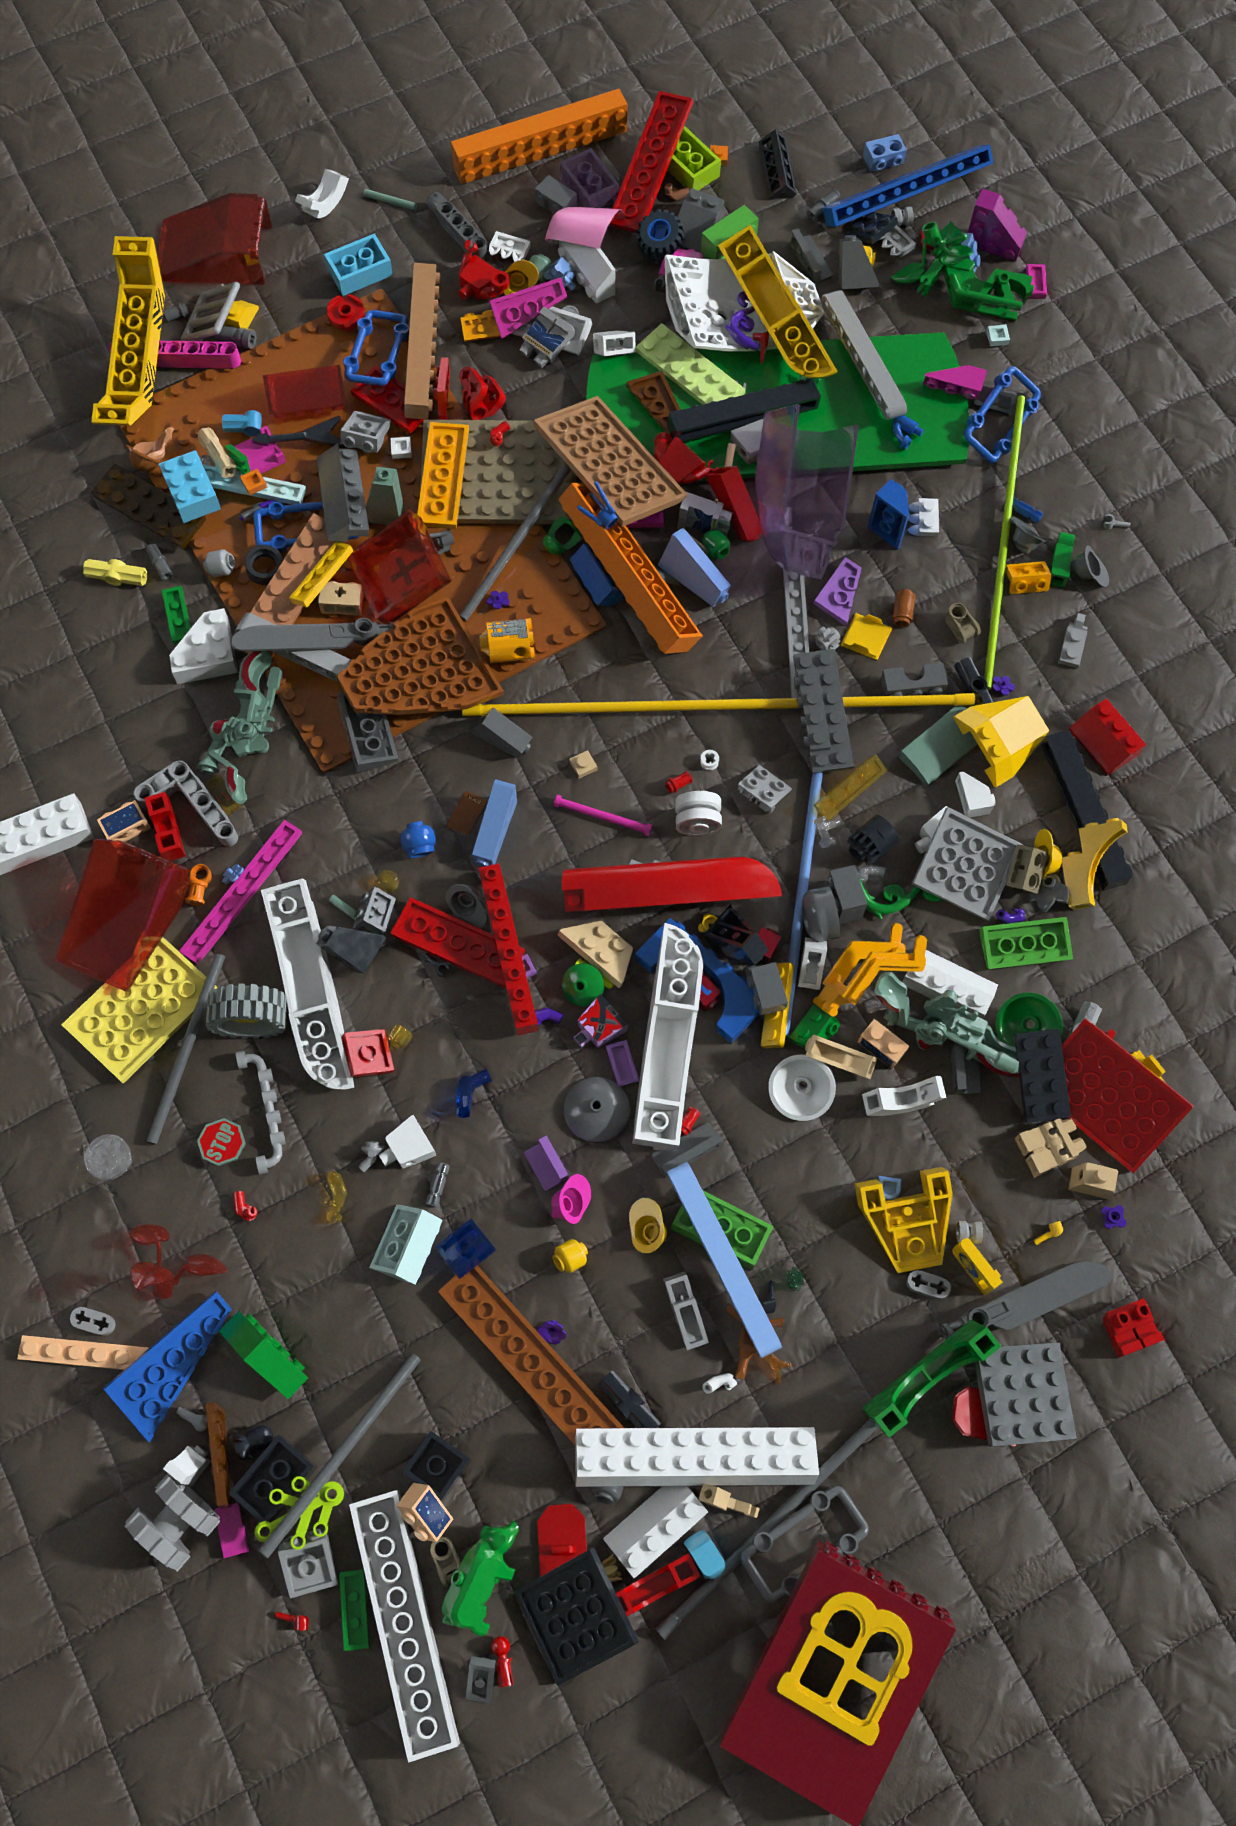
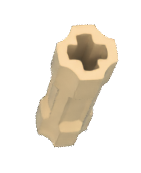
M209 427L202 428L198 432V441L209 453L220 475L225 479L233 477L237 473V466L219 443V439L214 431Z

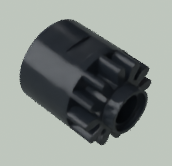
M874 815L851 834L847 840L850 844L849 851L852 856L859 862L864 860L866 865H872L899 842V837L894 827L884 817Z

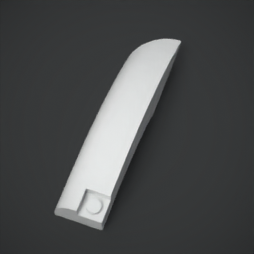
M302 878L263 889L261 893L277 951L289 1010L288 1015L301 1063L314 1080L326 1087L333 1089L354 1088L353 1077L350 1076L342 1035L344 1034V1028L325 950L316 944L321 930L306 880Z
M664 923L648 1017L632 1144L651 1146L653 1150H674L680 1144L686 1084L703 972V960L698 946L693 943L685 931Z

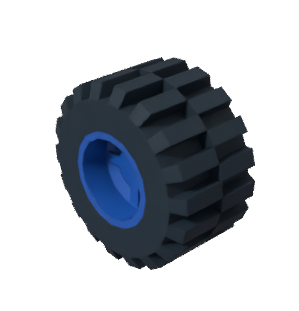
M658 209L655 213L653 211L649 212L650 215H645L643 217L644 221H640L639 228H637V238L642 254L644 253V257L646 259L650 258V261L653 263L657 260L658 264L662 263L666 255H672L677 249H684L685 246L684 231L679 217H676L673 212L669 214V211L665 209L664 212H661V209Z

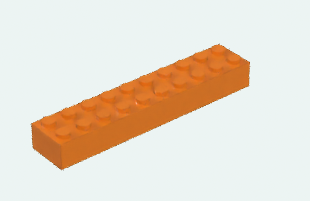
M616 89L451 141L454 170L460 183L464 184L627 132L628 104L620 89Z
M571 483L558 499L563 506V510L568 513L573 520L574 526L582 533L584 540L593 549L594 555L604 565L605 571L613 578L616 587L626 597L627 603L633 607L637 617L646 626L647 632L657 642L658 648L664 654L688 652L703 635L626 525L622 527L617 522L609 529H606L604 525L599 527L595 521L577 509V506H581L599 518L598 513L601 511V508L591 496V491L584 483Z

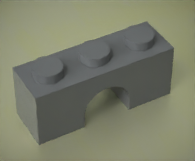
M944 664L923 665L920 673L921 679L916 681L906 677L903 667L883 669L880 678L883 695L918 696L944 694L948 686Z

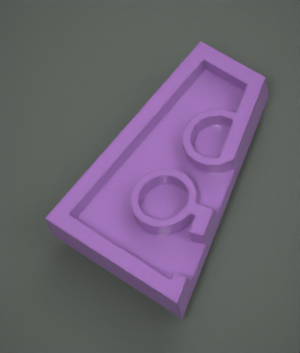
M845 557L813 604L846 626L862 568Z

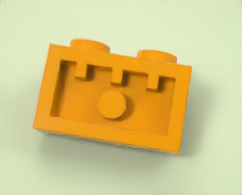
M492 310L484 311L482 315L468 313L461 317L464 342L501 337Z
M1045 561L1006 565L1005 572L1010 580V594L1049 590L1051 572Z

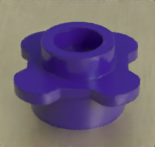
M1120 1205L1114 1208H1109L1108 1206L1102 1208L1101 1213L1103 1214L1104 1226L1107 1229L1117 1226L1120 1228L1125 1227L1124 1208Z

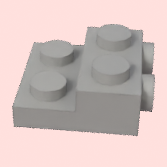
M354 411L340 430L341 444H344L347 448H360L367 453H378L384 444V436L391 427V419Z
M316 1529L318 1534H322L320 1529ZM313 1530L306 1534L307 1537H305V1546L300 1550H296L291 1546L290 1541L293 1536L285 1538L282 1541L283 1544L279 1545L278 1555L290 1598L338 1585V1577L332 1558L333 1552L328 1533L323 1537H318L313 1533ZM296 1537L293 1541L296 1547L301 1546L303 1543L302 1538L297 1539Z

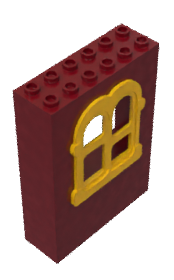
M818 1541L722 1729L720 1747L848 1824L859 1826L956 1631V1627L952 1617L949 1616L950 1612L939 1605L934 1608L927 1604L928 1600L924 1596L916 1592L913 1595L904 1590L905 1586L898 1581L892 1579L889 1582L882 1578L883 1574L871 1566L866 1569L859 1565L860 1560L850 1554H847L845 1557L837 1552L838 1548L827 1541L823 1544ZM839 1610L853 1612L860 1621V1632L851 1648L843 1646L824 1633L830 1618ZM877 1632L891 1634L898 1643L897 1657L883 1682L877 1681L856 1667L867 1641ZM818 1645L827 1648L844 1659V1665L827 1697H821L800 1683V1678ZM850 1679L861 1683L876 1693V1699L867 1717L863 1720L840 1708L837 1704L846 1683Z

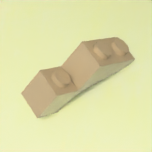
M813 1035L812 1039L809 1038L805 1046V1051H807L805 1056L871 1079L878 1059Z

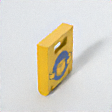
M969 1238L963 1239L952 1249L955 1258L984 1296L1003 1283L999 1272L992 1269Z

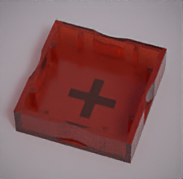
M407 510L389 523L380 533L353 549V552L348 557L357 578L364 587L365 596L375 618L385 624L395 622L452 582L422 518L411 510Z

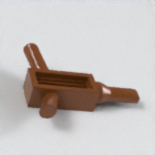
M728 1302L726 1312L742 1323L735 1307ZM785 1318L769 1319L773 1328L783 1327ZM742 1325L737 1346L740 1359L735 1378L744 1380L749 1359L753 1352H756V1348L744 1325Z

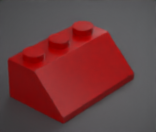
M1107 698L1088 710L1069 728V731L1107 776L1139 756L1146 746V743Z

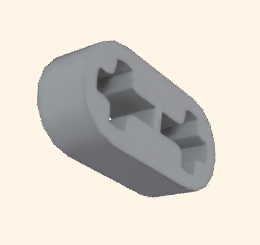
M913 1271L906 1279L909 1290L933 1299H944L951 1291L950 1283L946 1279L923 1271ZM919 1276L920 1281L927 1284H920L918 1287H915V1282L911 1281V1279ZM939 1283H942V1288L945 1291L937 1294V1289L930 1287V1284L937 1286Z
M78 1307L70 1315L71 1324L84 1331L107 1336L115 1329L113 1317L102 1312ZM84 1313V1316L91 1319L90 1322L82 1321L80 1323L77 1316ZM106 1318V1323L109 1326L101 1331V1327L95 1325L96 1320L104 1322Z

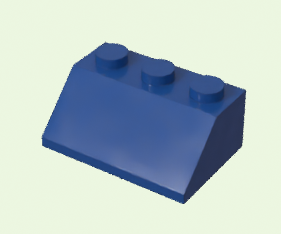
M890 479L875 495L867 527L898 550L909 518L907 490L901 484Z
M583 544L570 558V561L574 566V570L581 577L584 586L592 595L593 601L598 606H612L624 600L626 597L616 587L615 581L605 571L604 565L594 555L593 549L589 544Z

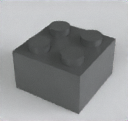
M855 865L831 870L828 879H826L825 887L829 886L833 893L839 923L862 919L867 907V901Z

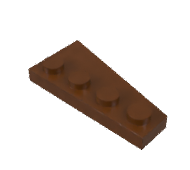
M660 371L626 382V387L662 430L671 435L667 426L669 413L681 409L663 372Z
M215 1402L207 1403L205 1405L210 1440L209 1448L212 1458L211 1475L215 1484V1488L212 1491L213 1501L221 1509L232 1507V1501L229 1494L231 1487L225 1409Z

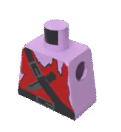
M600 994L578 1019V1026L582 1031L573 1038L580 1047H583L591 1040L599 1048L628 1031V1024Z

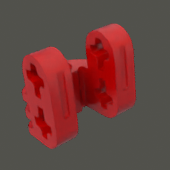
M469 366L461 369L459 379L464 386L462 390V404L471 419L481 420L495 415L506 400L505 393L499 384L488 375L480 376L475 369Z

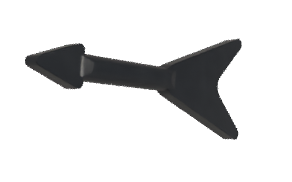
M340 416L326 420L303 432L267 435L264 433L252 438L253 444L269 446V443L304 440L327 446H334L338 443L339 448L347 449L344 444H341V439L330 433L340 422Z

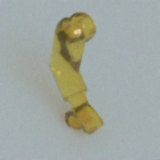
M331 1171L327 1175V1180L334 1198L332 1210L326 1216L329 1223H331V1217L335 1214L337 1215V1222L342 1220L339 1211L343 1207L347 1195L342 1176L336 1171Z

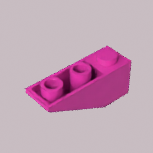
M967 365L925 374L923 385H927L931 389L945 390L949 394H960L967 399H979L987 370Z

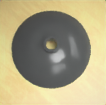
M591 1077L578 1082L571 1088L564 1102V1118L567 1126L573 1134L587 1142L601 1143L615 1138L623 1131L629 1120L630 1105L626 1093L621 1087H618L617 1083L607 1078ZM594 1103L601 1105L599 1109H594L592 1106Z

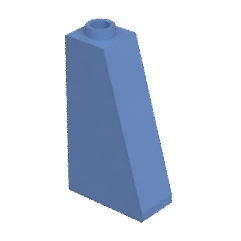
M682 528L672 534L658 566L712 607L718 603H723L729 595L727 593L731 586L686 530Z
M496 779L494 781L472 853L473 862L479 867L496 863L517 804L516 787L514 784Z

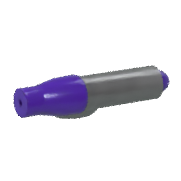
M273 499L255 504L253 508L241 513L239 519L246 521L252 518L257 509L268 508L269 504L274 502Z

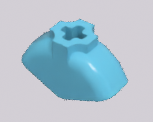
M704 1530L698 1531L685 1540L684 1545L705 1579H716L722 1575L726 1566L724 1559Z

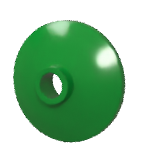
M580 963L573 965L563 976V993L574 1005L590 1006L600 994H603V977L599 970L590 964ZM579 982L584 984L583 990L578 988Z

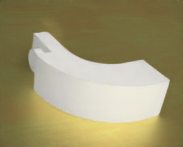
M325 169L317 190L310 196L297 194L295 202L301 204L302 211L316 218L325 217L339 203L349 178L335 171Z
M934 1076L905 1087L877 1088L862 1094L867 1116H887L911 1112L932 1106L934 1102L946 1098L941 1076Z

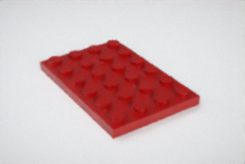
M1087 1018L1079 1024L1062 1044L1071 1117H1067V1119L1071 1118L1079 1129L1134 1174L1192 1110L1194 1105Z

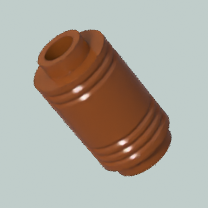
M902 589L895 596L892 621L895 626L900 628H906L912 623L916 595L909 589Z

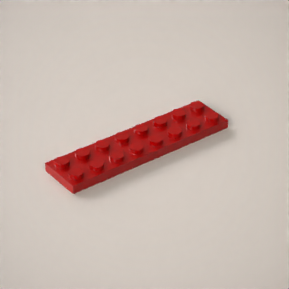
M663 91L658 92L612 208L622 210L623 214H615L608 226L637 233L639 222L644 221L643 217L645 215L649 216L692 108V98Z

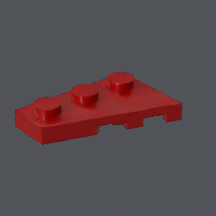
M442 357L440 365H437L434 400L438 401L439 420H447L446 410H448L450 369L449 358Z

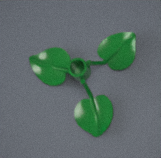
M950 221L939 232L937 223L929 222L922 227L925 237L922 239V263L908 264L890 277L898 283H911L919 279L925 273L923 268L926 265L927 243L932 247L940 243L946 253L941 258V262L945 266H952L962 262L973 253L972 249L966 245H957L951 251L948 250L945 245H950L954 238L962 234L961 230Z

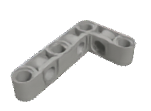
M173 762L135 788L134 796L144 809H147L145 799L142 798L147 794L152 796L166 792L169 797L176 791L183 792L191 806L223 846L231 847L237 843L238 834L227 815L185 762ZM185 771L183 775L177 776L180 772ZM207 801L206 805L200 806L202 802ZM231 832L229 836L223 837L224 833Z

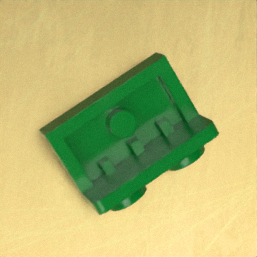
M813 1004L789 1039L792 1043L805 1048L808 1039H812L813 1035L830 1040L838 1031L840 1023L836 1016L829 1015Z

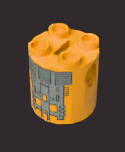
M531 618L486 622L487 629L482 635H479L481 652L489 656L490 663L535 659L534 647H530L534 644L533 631L529 632L532 630Z

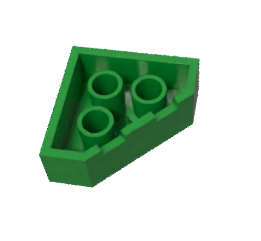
M239 1310L219 1331L240 1357L287 1399L308 1379L303 1373L305 1367L296 1358L292 1361L289 1358L291 1354L276 1338L270 1336L250 1313L245 1316Z

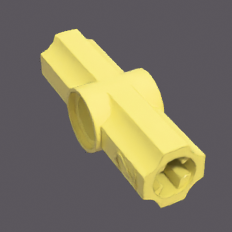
M88 559L83 565L85 577L105 580L114 586H120L122 583L143 586L147 581L146 568L126 565L117 559H111L109 562Z

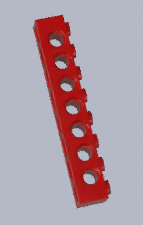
M500 863L480 867V879L517 1036L539 1031L538 1022Z

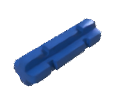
M1013 497L1012 509L1015 508L1016 512L1027 518L1031 517V520L1036 523L1041 520L1043 516L1041 511L1037 509L1035 511L1033 510L1034 507L1021 500L1019 502L1017 498Z

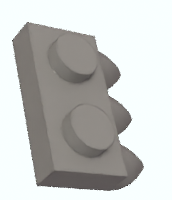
M897 225L878 240H883L882 248H891L890 256H900L901 258L915 249L916 245Z

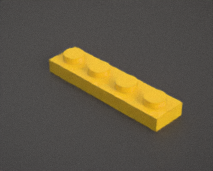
M335 541L289 597L291 602L308 607L353 552L351 545Z
M790 962L776 963L788 1004L786 1010L765 1014L761 1046L765 1049L784 1048L794 965Z

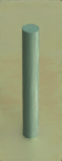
M368 189L364 190L365 197L414 211L417 208V203Z
M332 895L329 902L354 919L356 910L335 895Z

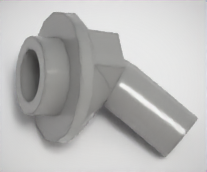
M377 1141L366 1142V1146L361 1147L368 1155L359 1165L363 1172L376 1161L377 1155L384 1149V1146H380Z

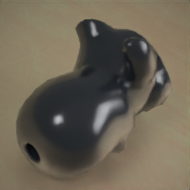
M259 1425L249 1429L245 1435H233L237 1457L243 1461L246 1458L253 1460L254 1455L252 1451L266 1449L273 1441L272 1430L266 1425Z

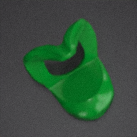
M559 517L553 522L548 534L544 537L543 545L550 553L560 555L578 543L581 538V532L570 520L565 517ZM567 523L575 532L568 543L560 544L555 539V531L561 525Z

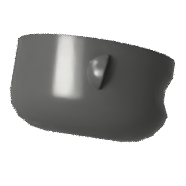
M830 887L807 891L802 899V914L808 935L817 942L839 939V917Z

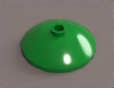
M1024 992L1010 997L1002 1004L996 1016L995 1028L997 1036L1002 1043L1015 1047L1014 1034L1060 1028V1035H1062L1063 1021L1057 1006L1050 999L1038 993ZM1029 1020L1034 1021V1028H1030L1027 1023Z

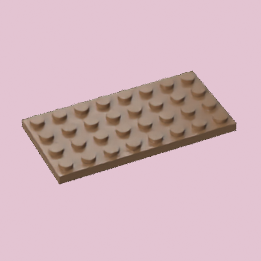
M598 396L534 420L533 426L602 505L606 507L594 485L595 481L599 483L610 505L616 511L617 522L622 527L681 503L683 499L687 498L688 494Z

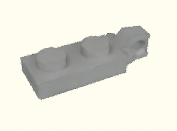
M1078 613L1074 623H1069L1063 640L1059 664L1078 669L1088 632L1087 627L1083 626L1086 615Z

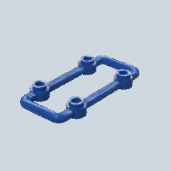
M369 310L364 315V318H360L357 321L359 332L351 355L343 360L344 377L346 380L384 386L390 379L395 377L397 374L395 362L402 341L407 340L409 336V319L406 315ZM372 318L401 322L394 326L396 338L388 361L381 364L382 378L355 374L359 369L358 356L365 336L371 334L373 330Z
M1015 366L1008 367L1004 373L995 377V387L978 412L969 416L966 421L967 428L964 431V439L990 463L997 462L1001 456L1011 451L1014 424L1005 438L995 443V453L993 455L971 434L983 426V416L1000 391L1011 385L1012 374L1033 393L1032 398L1024 402L1022 425L1028 416L1037 412L1039 407L1038 401L1041 397L1039 388Z
M322 501L285 506L280 502H272L268 508L257 509L253 514L256 546L269 545L280 553H284L297 540V538L286 539L282 535H276L271 541L263 542L261 516L270 515L271 518L280 520L285 513L323 509ZM348 536V540L357 539L360 536Z

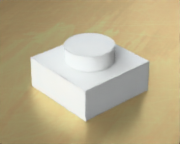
M410 437L391 438L392 459L412 458Z

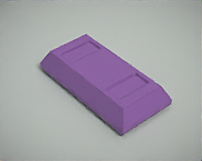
M627 1040L607 1045L606 1050L618 1087L639 1081Z

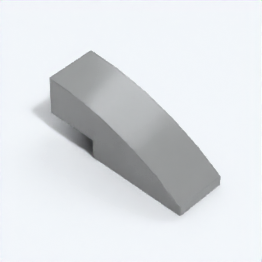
M681 1272L664 1278L663 1282L686 1350L709 1343L687 1274Z

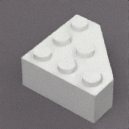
M225 609L204 612L169 655L172 674L177 684L238 673L235 652L231 645L230 623Z

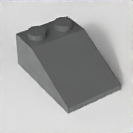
M693 188L690 189L678 214L685 236V250L693 249L695 252H701L702 232L722 219L725 200Z

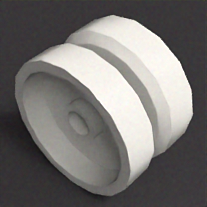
M691 791L679 795L675 799V812L678 814L676 816V830L689 836H705L718 832L722 828V816L719 813L721 811V798L719 795L708 791Z

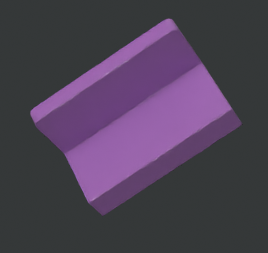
M547 1135L539 1139L538 1145L524 1152L544 1191H548L569 1179L568 1173Z

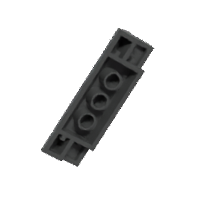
M337 443L317 457V467L327 541L348 542V536H368L369 526L357 450L339 449Z

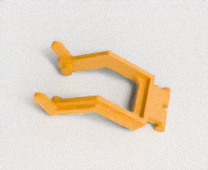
M894 923L891 926L889 942L851 941L822 984L825 987L819 996L813 999V1003L829 1015L836 1016L840 1005L857 1004L879 970L922 972L926 965V937L922 935L917 936L913 953H905V945L901 943L903 927L899 923ZM865 959L849 984L845 986L843 984L858 961Z

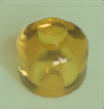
M384 870L378 875L377 883L380 890L385 893H392L398 888L399 879L394 871Z
M394 1025L388 1035V1040L392 1042L391 1046L397 1049L399 1046L405 1048L413 1034L400 1025Z

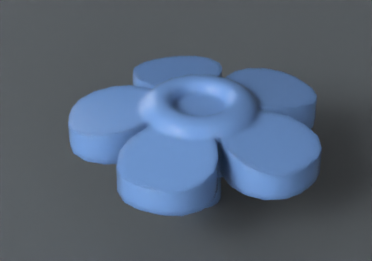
M238 864L232 866L231 869L228 867L223 874L222 882L228 884L229 882L236 881L238 876L242 874L243 867Z

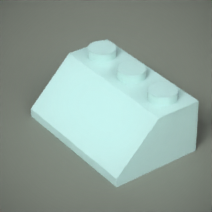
M396 1204L369 1268L403 1282L416 1285L426 1258L430 1254L434 1239L439 1232L442 1220L422 1209Z

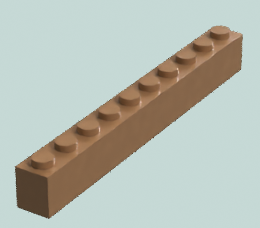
M414 263L404 404L405 418L428 419V411H432L433 399H429V396L433 397V385H430V382H434V370H431V368H435V356H432V353H436V342L433 339H436L437 328L433 327V325H437V314L434 311L438 312V300H435V298H439V286H436V284L440 283V273L436 272V264Z

